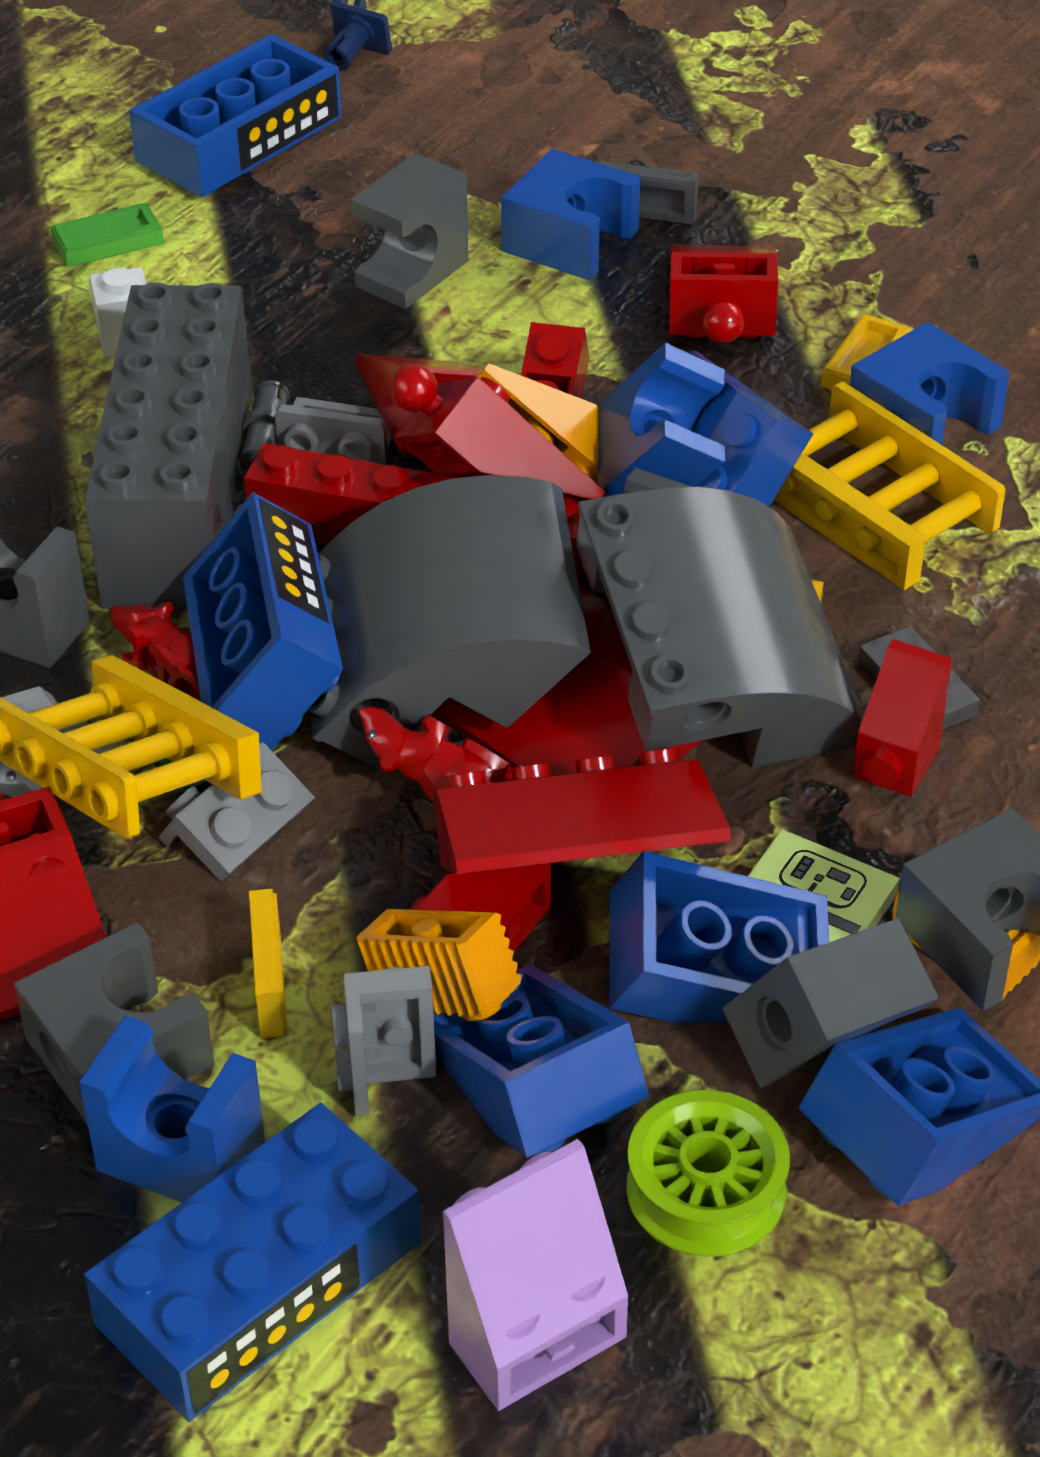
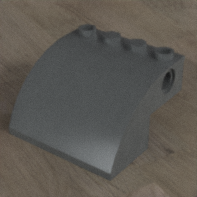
M499 475L454 478L417 487L386 500L349 524L318 553L343 670L333 689L326 694H321L308 709L311 712L312 739L318 742L323 741L375 767L379 763V759L366 740L359 715L360 708L369 706L383 708L396 718L405 729L414 730L421 724L426 714H432L449 697L508 728L591 653L561 487L551 481Z
M704 487L657 488L579 502L580 519L576 547L592 594H607L632 668L628 701L645 751L740 733L753 768L856 747L858 731L864 713L797 541L789 525L774 509L749 496L729 490Z

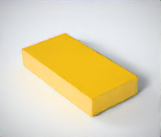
M863 314L822 370L821 387L832 390V387L841 381L850 385L851 367L853 364L911 332L912 328Z
M273 889L249 891L255 996L260 1038L285 1037L284 1032H288L277 893H273Z

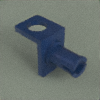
M333 0L330 4L335 38L325 47L323 56L326 61L336 66L341 63L339 66L340 71L348 69L361 49L388 55L392 51L388 18L384 14L367 10L366 0H354V6L348 5L349 0Z

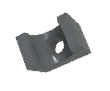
M414 153L350 199L352 216L386 230L377 252L355 270V287L406 309L469 261L466 173Z
M58 526L27 560L18 557L0 538V652L51 668L90 623L76 534L74 531Z
M1013 808L904 863L896 919H900L905 931L982 1012L1000 1003L1003 998L1013 947L1009 934L1004 930H1024L1040 936V834Z
M897 918L787 957L722 1009L760 1088L824 1064L836 1043L876 1032L877 1027L919 1011L938 1000L939 996L900 919Z
M138 922L14 983L27 1041L86 1123L87 1119L79 1082L125 1015L149 1024L154 1032L153 1045L157 1055L168 1068L181 1078L188 1080L215 1065L207 1010L195 994L180 997L168 1007L153 1012L128 1011L136 1005L149 1002L158 993L150 937Z

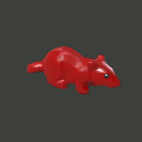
M164 602L156 607L145 604L111 606L109 608L111 623L133 645V652L121 655V660L142 671L149 670L153 677L201 702L191 631L181 629L170 620V614L174 609L172 603Z
M369 706L362 707L359 710L366 740L379 759L380 769L385 773H392L398 769L406 777L417 782L432 802V789L447 788L446 775L485 771L486 783L512 780L509 762L469 738H466L460 747L445 739L450 728L428 714L425 715L421 722L424 731L417 732L405 729L396 718L383 708Z

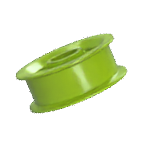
M693 1090L678 1093L661 1100L647 1110L635 1125L628 1145L627 1198L635 1219L655 1240L685 1254L717 1257L744 1251L762 1241L775 1228L782 1216L786 1203V1180L790 1168V1151L786 1137L778 1123L759 1105L744 1097L724 1091Z

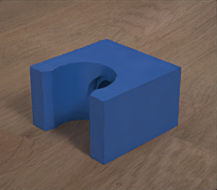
M551 149L501 197L502 252L590 281L599 272V231L612 233L620 238L630 239L639 230L640 176Z
M926 322L853 364L851 367L850 386L942 445L946 417L967 422L977 431L985 434H990L1001 427L1010 371L931 323Z
M665 343L600 402L598 485L606 492L603 497L624 494L626 479L635 468L696 487L725 462V445L692 431L694 422L701 409L711 398L718 395L725 386L724 369Z
M125 1015L79 1082L96 1169L104 1174L179 1202H184L265 1143L256 1061L232 1053L210 1088L198 1086L177 1075L157 1055L153 1045L154 1032L147 1022Z

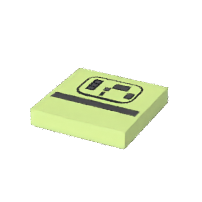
M781 829L748 875V877L827 895L829 942L877 926L895 899L900 882L899 877Z

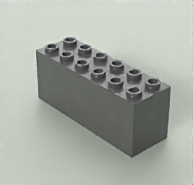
M149 283L145 285H131L85 495V506L102 609H109L113 605L131 606L137 604L156 607L164 602H171L174 609L188 610L183 576L234 515L241 469L239 464L240 455L243 452L245 443L243 422L247 413H249L252 397L242 286H222L217 283H206L200 286Z

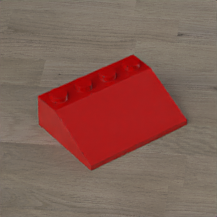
M580 584L579 589L591 653L512 725L506 728L450 697L432 713V715L465 738L473 740L509 762L511 767L550 763L551 775L576 773L575 760L614 755L616 768L641 765L639 752H646L628 701L632 668L610 603L598 595H593L590 590ZM703 740L656 750L678 748L680 759Z
M678 748L639 752L641 765L619 768L615 767L614 755L575 760L577 772L551 775L550 763L511 767L512 780L486 783L485 771L446 775L447 788L432 789L441 867L455 874L731 841L730 826L699 760H680Z

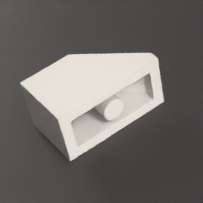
M142 267L132 269L114 268L104 273L89 275L90 298L104 357L116 356L131 285L146 284Z

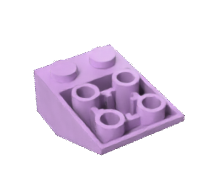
M578 1139L554 1152L546 1151L533 1156L517 1172L487 1188L478 1187L466 1192L452 1207L443 1211L449 1344L498 1411L626 1338L628 1293L585 1147Z

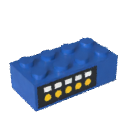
M270 34L130 109L129 115L135 161L201 198L213 193L224 184L242 174L250 172L254 167L277 154L285 152L289 147L312 134L320 132L324 127L342 118L339 67Z
M252 492L184 574L183 583L201 702L259 732V744L264 742L272 751L283 737H288L295 732L302 720L303 714L321 694H326L333 689L340 677L343 666L311 524Z
M320 1102L84 1273L95 1326L189 1423L421 1243L419 1190Z

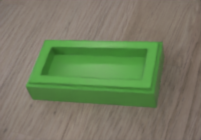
M147 203L50 226L53 243L67 268L164 244L162 227Z

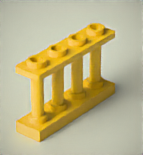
M841 381L832 387L829 418L809 429L813 436L774 498L775 502L904 591L920 581L926 542L963 519H967L988 534L999 529L1006 490L1004 485L847 383ZM840 437L845 438L861 449L828 469L808 457ZM881 463L902 476L869 497L848 484ZM921 491H925L944 504L911 525L889 512Z
M114 655L92 661L94 686H92L89 694L30 713L0 697V762L42 788L50 786L55 796L125 839L140 834L139 802L203 779L240 800L262 792L259 732ZM94 718L100 720L65 733L58 731ZM128 738L136 740L135 742L99 754L93 751ZM165 758L173 761L172 763L137 775L128 772Z

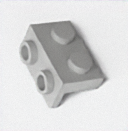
M297 397L293 406L281 404L275 413L278 445L329 455H341L351 459L384 465L389 464L396 448V444L387 428V423L376 408Z
M264 742L259 744L261 793L240 800L213 784L202 794L192 786L165 811L172 821L158 838L168 847L179 837L221 882L303 811L315 798Z
M430 966L391 967L378 971L343 974L346 1003L331 1004L335 1048L349 1046V1048L335 1049L339 1092L353 1091L355 1116L370 1115L367 1084L436 1077Z

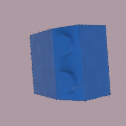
M691 351V355L716 365L699 352ZM725 372V386L718 395L711 398L701 409L692 428L693 432L725 445V462L696 487L729 490L755 498L763 504L770 506L813 436V433Z
M646 851L642 852L610 889L609 1009L668 1022H729L722 1009L729 1002L787 957L829 943L827 895Z
M528 964L516 971V973L522 975L521 983L506 998L499 1011L494 1015L478 1021H467L462 1016L459 1017L458 1013L450 1016L446 1012L439 1015L433 1014L435 1057L491 1131L526 1158L546 1151L552 1152L560 1148L566 1138L594 1124L612 1122L620 1118L626 1112V1108L649 1097L629 1021L532 964Z
M956 1008L836 1043L798 1108L819 1128L820 1134L828 1143L839 1148L868 1176L869 1182L879 1193L890 1198L897 1206L941 1191L1040 1119V1080L962 1008Z

